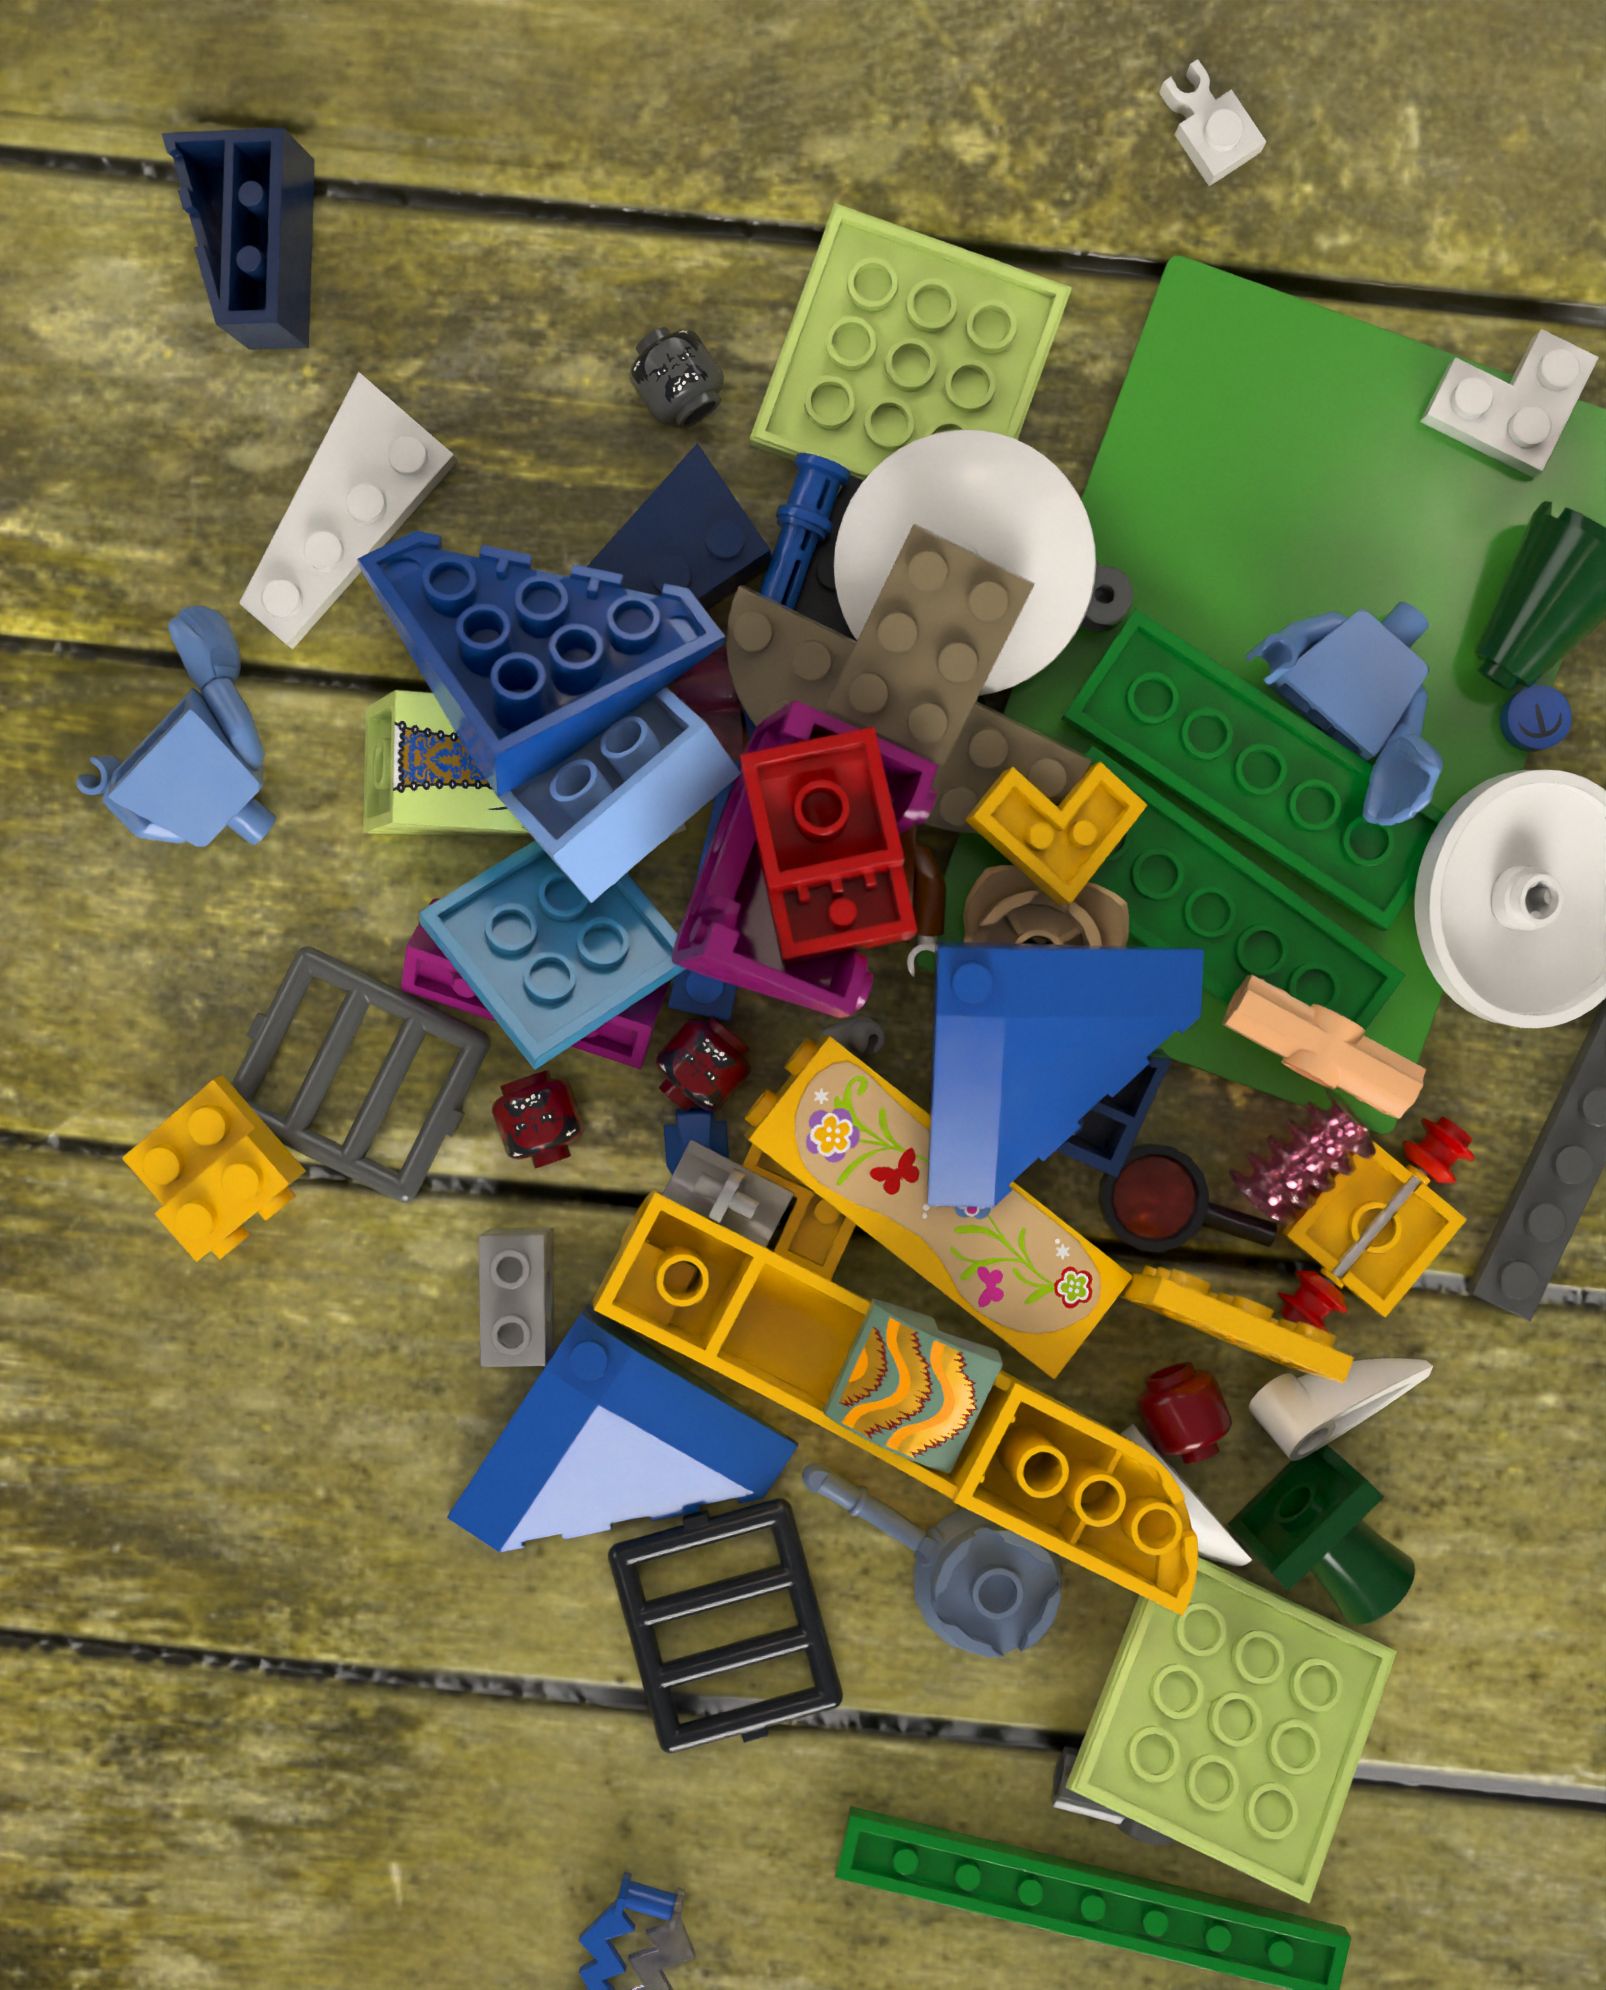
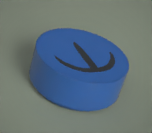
M1534 685L1516 692L1505 702L1500 714V726L1506 740L1515 748L1526 752H1537L1558 744L1567 735L1572 720L1571 709L1566 698L1556 689L1545 685Z

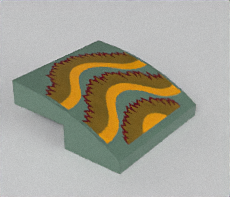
M873 1298L823 1408L824 1415L842 1427L884 1449L925 1466L951 1474L1003 1362L999 1350L938 1331L933 1317Z

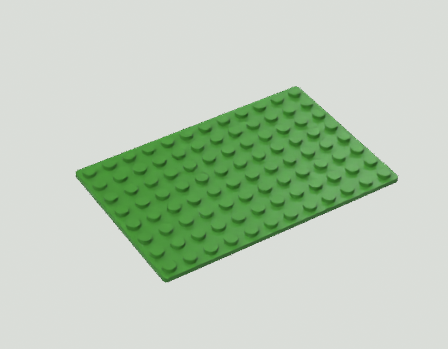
M1177 255L1170 258L1165 266L1081 497L1093 530L1096 560L1101 566L1115 567L1127 576L1133 589L1132 604L1121 622L1111 630L1094 632L1080 626L1068 646L1053 662L1030 679L1012 687L1003 714L1082 754H1085L1092 745L1406 974L1367 1027L1364 1036L1417 1064L1444 990L1430 971L1420 947L1415 922V890L1390 928L1380 931L1061 718L1136 608L1307 721L1264 682V679L1271 673L1268 663L1261 657H1255L1248 662L1246 654L1266 637L1274 633L1277 634L1292 622L1331 611L1341 613L1349 618L1361 608L1372 614L1379 622H1382L1394 607L1403 601L1418 609L1429 622L1428 629L1410 649L1426 662L1430 669L1422 683L1428 694L1421 738L1438 750L1443 761L1442 771L1433 788V796L1430 803L1444 813H1447L1463 795L1482 782L1500 774L1523 770L1529 752L1515 748L1506 740L1500 726V714L1505 702L1513 694L1527 687L1516 683L1511 692L1494 684L1478 672L1483 661L1474 652L1532 514L1540 503L1544 501L1552 502L1551 516L1559 518L1567 507L1606 527V409L1578 399L1543 471L1532 478L1420 422L1447 366L1455 357L1507 383H1510L1513 375L1190 258ZM1563 658L1532 686L1545 685L1553 688ZM1381 750L1376 754L1375 757L1368 759L1366 761L1374 766L1381 753ZM959 832L943 876L946 883L944 934L937 936L938 942H963L965 936L963 921L965 900L976 880L987 868L999 865H1014L979 833ZM1128 936V940L1125 946L1143 947L1141 944H1139L1130 936ZM1028 938V939L1025 940L1022 944H1033V943H1031L1030 939ZM922 950L917 953L915 960L918 966L934 973L935 953L930 950ZM1203 990L1201 1016L1182 1034L1176 1030L1157 1047L1158 1049H1163L1172 1060L1376 1134L1385 1135L1390 1133L1398 1119L1379 1112L1338 1087H1335L1333 1090L1298 1074L1281 1063L1283 1059L1281 1056L1225 1027L1221 1023L1226 1007Z

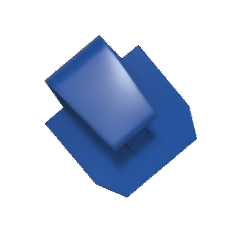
M701 1107L691 1108L688 1112H685L683 1109H676V1124L663 1125L666 1166L671 1175L676 1170L691 1139L729 1159L726 1120L715 1121L713 1111H707Z

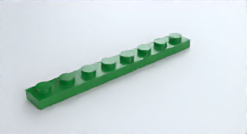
M853 1806L849 1808L835 1866L836 1879L1289 1990H1339L1351 1942V1936L1343 1926Z

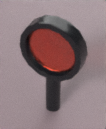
M1145 1143L1131 1147L1118 1178L1104 1172L1100 1180L1098 1203L1104 1222L1117 1238L1138 1250L1164 1252L1181 1247L1198 1233L1201 1226L1267 1247L1273 1244L1276 1237L1277 1223L1209 1202V1191L1203 1172L1191 1157L1168 1145Z

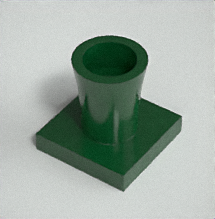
M1327 1444L1300 1460L1291 1461L1227 1524L1288 1591L1311 1571L1326 1589L1343 1617L1352 1624H1368L1387 1615L1403 1600L1414 1580L1415 1564L1413 1559L1384 1539L1362 1520L1384 1498L1383 1495Z

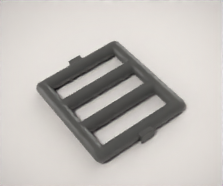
M307 946L299 949L266 1015L257 1013L246 1035L254 1040L231 1085L283 1145L398 1202L408 1203L416 1197L446 1135L451 1137L455 1135L465 1115L459 1108L489 1050L490 1038L484 1031L338 959ZM315 976L347 992L286 1117L252 1100ZM370 1004L404 1021L343 1145L310 1130L309 1127ZM428 1032L461 1049L398 1173L365 1156Z

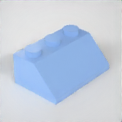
M665 687L556 767L506 792L498 798L564 874L592 903L654 848L664 842L705 804L714 799L741 773L707 723Z

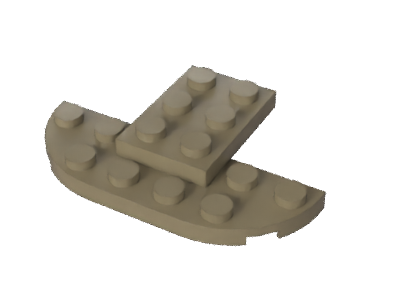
M913 524L857 641L744 585L738 586L728 618L726 636L727 659L735 691L755 726L757 727L762 720L791 701L797 700L860 730L875 727L878 738L938 764L932 787L937 790V796L933 809L924 822L925 824L948 831L978 833L965 821V818L1001 773L1011 767H1014L1056 805L1079 782L1092 762L1090 757L976 701L1035 583L917 524Z

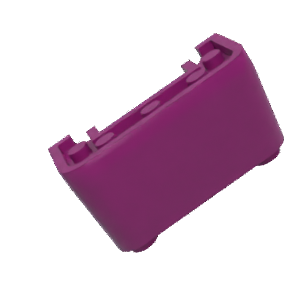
M793 700L762 720L753 732L743 754L860 729L797 700ZM877 737L898 833L900 834L908 830L913 823L918 825L924 823L931 813L937 796V790L932 787L938 764ZM740 762L738 770L741 774L733 780L673 947L672 963L704 976L839 1018L853 1016L854 1010H859L864 1005L873 984V974L867 971V958L857 953L858 950H849L838 955L782 966Z

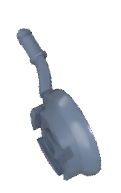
M811 1463L803 1469V1482L813 1494L818 1492L847 1509L849 1515L860 1516L915 1551L914 1557L917 1560L913 1568L914 1599L927 1626L949 1646L987 1658L1004 1657L1003 1653L1016 1648L1023 1651L1035 1645L1053 1625L1061 1602L1062 1581L1061 1558L1059 1554L966 1508L943 1518L936 1527L931 1526L925 1532L901 1513L870 1495L867 1487H859L829 1470L830 1467L828 1465Z

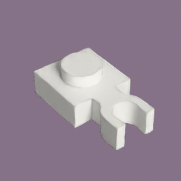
M1197 59L1190 64L1186 73V77L1194 85V92L1184 93L1180 91L1172 77L1163 82L1159 94L1172 111L1185 116L1186 120L1178 125L1175 137L1208 186H1211L1261 153L1267 141L1232 89L1215 100L1209 90V76Z

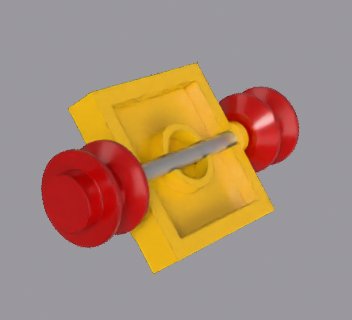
M1440 1117L1436 1123L1422 1118L1420 1122L1426 1132L1425 1137L1420 1143L1407 1140L1402 1142L1406 1159L1411 1164H1408L1405 1168L1369 1137L1361 1136L1281 1232L1322 1267L1319 1273L1325 1277L1323 1278L1315 1271L1296 1270L1295 1275L1301 1286L1293 1295L1281 1292L1276 1294L1286 1303L1278 1313L1293 1323L1297 1324L1299 1321L1329 1333L1323 1321L1331 1311L1343 1314L1348 1312L1344 1295L1337 1289L1345 1286L1378 1315L1386 1318L1467 1220L1427 1185L1431 1180L1436 1183H1456L1457 1179L1451 1170V1166L1457 1159L1471 1162L1475 1160V1156L1467 1148L1473 1141L1472 1138L1463 1129L1445 1117Z

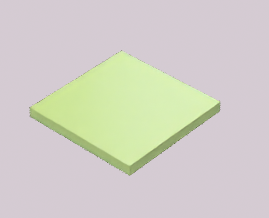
M834 203L749 439L750 446L795 461L798 453L818 455L844 466L850 471L851 476L864 481L872 470L898 449L929 435L955 430H982L999 433L1018 440L1072 287Z
M1198 1557L1194 1589L1183 1616L1139 1595L1065 1788L1310 1904L1397 1651Z

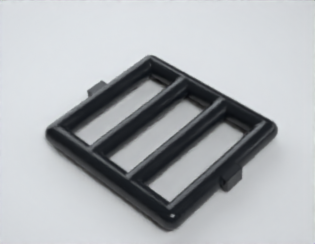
M776 1498L712 1517L709 1516L708 1509L683 1516V1525L622 1541L611 1546L608 1551V1561L659 1746L664 1752L673 1754L741 1735L743 1743L767 1737L768 1727L831 1710L837 1708L842 1703V1687L793 1510L787 1500ZM771 1527L780 1564L646 1601L637 1564ZM788 1589L798 1625L663 1662L653 1626ZM805 1650L814 1687L680 1724L670 1688Z

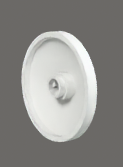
M982 430L946 431L926 436L898 449L872 470L861 483L844 513L838 531L834 557V575L838 601L848 627L856 640H858L913 524H917L1035 583L979 696L1000 692L1030 679L1045 669L1068 646L1078 631L1092 598L1096 575V547L1091 523L1079 495L1060 469L1047 457L1031 446L999 433Z
M1519 770L1500 774L1482 782L1463 795L1448 810L1431 835L1419 866L1415 888L1414 905L1417 935L1422 953L1434 978L1442 989L1468 1012L1493 1023L1520 1028H1545L1574 1020L1592 1010L1606 998V791L1589 779L1559 770Z

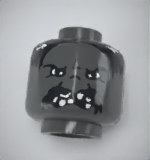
M662 327L649 333L638 343L636 351L639 356L631 366L630 381L657 421L662 424L677 423L681 429L687 428L706 418L718 407L721 402L718 393L723 386L724 375L700 337L694 331L679 330L670 333L667 327Z

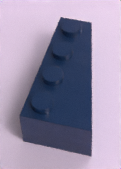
M697 443L587 567L623 574L622 588L662 596L664 583L689 588L703 608L708 611L737 591L738 586L746 585L765 572L771 559V550Z

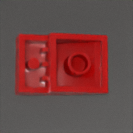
M875 727L740 754L750 814L782 966L838 955L849 950L856 951L913 939L917 933V926L903 869L905 859Z

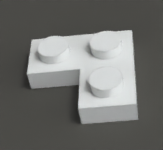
M1543 329L1532 337L1510 383L1455 357L1447 366L1420 422L1534 478L1543 471L1599 357Z

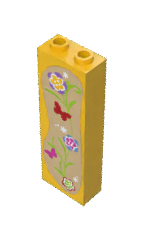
M822 1035L817 1043L813 1042L810 1038H806L785 1064L784 1068L791 1073V1076L777 1094L766 1089L745 1115L744 1120L751 1124V1127L744 1136L1055 1380L1133 1276L1014 1181L1009 1184L1012 1191L994 1208L928 1206L930 1115L831 1036Z

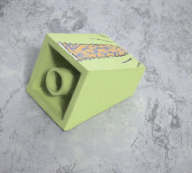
M395 690L366 707L363 833L531 836L496 796L495 791L464 748L433 693Z

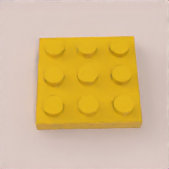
M1145 1265L1142 1274L1128 1272L1133 1278L1118 1297L1286 1368L1345 1383L1354 1357L1333 1349L1337 1339L1336 1336L1299 1321L1296 1324L1279 1318V1320L1272 1318L1274 1310L1238 1295L1232 1297L1220 1292L1218 1295L1209 1292L1210 1283L1176 1269L1170 1271L1161 1267L1155 1269Z

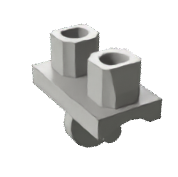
M691 1139L662 1195L766 1247L794 1192Z

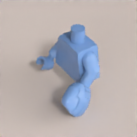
M1403 601L1399 602L1382 622H1379L1372 614L1362 608L1349 618L1341 613L1331 611L1292 622L1277 634L1274 633L1266 637L1246 654L1248 662L1255 657H1261L1268 663L1271 673L1264 679V682L1314 727L1364 760L1375 757L1381 750L1371 772L1363 806L1364 819L1369 823H1379L1380 825L1402 823L1413 818L1418 811H1422L1432 800L1433 788L1443 767V761L1438 750L1421 738L1428 694L1422 683L1430 669L1427 663L1410 649L1428 629L1429 622L1418 609Z
M188 606L180 610L178 616L169 621L168 630L189 677L201 693L192 688L122 763L113 756L90 757L91 763L96 765L101 772V782L92 774L79 775L77 787L86 795L103 794L104 805L138 838L178 844L187 841L197 847H205L227 825L251 845H255L272 828L276 821V815L253 798L263 786L264 766L262 763L265 752L252 714L235 687L241 669L240 648L224 615L206 606Z

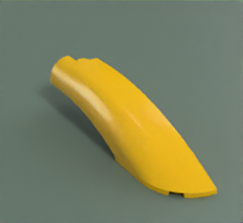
M651 1191L626 1229L621 1239L622 1245L592 1300L595 1311L785 1406L951 1498L954 1503L1182 1616L1184 1615L1191 1599L1197 1574V1534L1192 1529L1190 1516L1184 1502L1186 1497L1169 1471L1144 1448L1002 1370L999 1371L951 1474L902 1457L858 1436L825 1416L823 1408L871 1301L656 1191Z

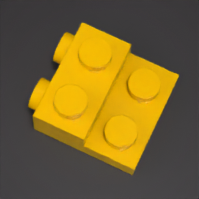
M223 1074L209 1082L122 1157L125 1163L163 1205L154 1214L196 1262L211 1251L219 1260L227 1255L250 1235L243 1227V1224L258 1212L267 1221L296 1197L288 1186L306 1172Z

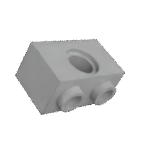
M553 1227L490 1228L479 1235L480 1367L546 1366L555 1353Z

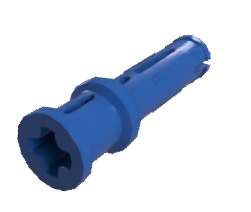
M798 453L796 455L794 466L798 469L787 504L780 505L776 513L778 518L777 525L781 527L759 590L760 594L794 610L817 542L824 541L826 536H829L833 525L828 519L840 485L848 484L851 476L850 471L844 466L830 459L810 453Z

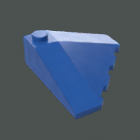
M414 531L358 558L360 569L461 743L498 797L559 765L725 644L724 634L689 588L664 583L662 596L622 588L623 574L573 564L570 577L531 569L533 563L532 555L487 545L481 546L479 557L441 550L442 539L440 535L421 531Z
M935 941L927 1205L994 1208L1012 1191V1188L1009 1186L1012 1181L1038 1157L1045 1161L1081 1127L1077 1122L1105 1095L1109 1094L1113 1098L1150 1063L1147 1057L1176 1030L1182 1034L1201 1016L1204 949Z
M588 1304L549 1360L447 1518L500 1553L524 1548L525 1541L558 1534H562L563 1539L603 1532L612 1530V1523L650 1516L652 1522L700 1512V1505L738 1498L739 1504L759 1500L765 1497L798 1447V1443L611 1318L595 1311L593 1306Z

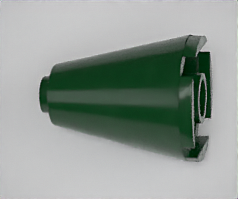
M1549 501L1540 503L1532 514L1474 652L1483 661L1478 672L1511 692L1516 683L1530 688L1606 620V527L1567 507L1559 518L1551 516L1552 502Z

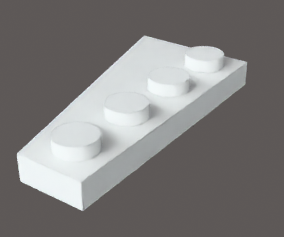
M358 372L239 604L286 645L294 649L362 571L359 567L358 558L383 547L458 462L454 454Z

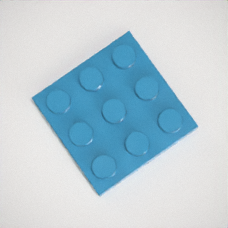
M536 840L419 912L421 926L534 1070L686 970V968L672 963L673 947L678 934L628 873H625L614 885L610 886L591 903Z

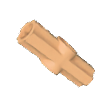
M1253 975L1246 976L1243 983L1234 992L1225 1009L1222 1025L1283 1058L1281 1063L1291 1070L1327 1088L1334 1090L1335 1087H1338L1356 1097L1357 1100L1363 1101L1379 1112L1393 1118H1401L1404 1112L1414 1104L1424 1085L1425 1068L1364 1036L1366 1031L1355 1022L1320 1005L1312 1004L1309 1006L1290 996L1286 991Z

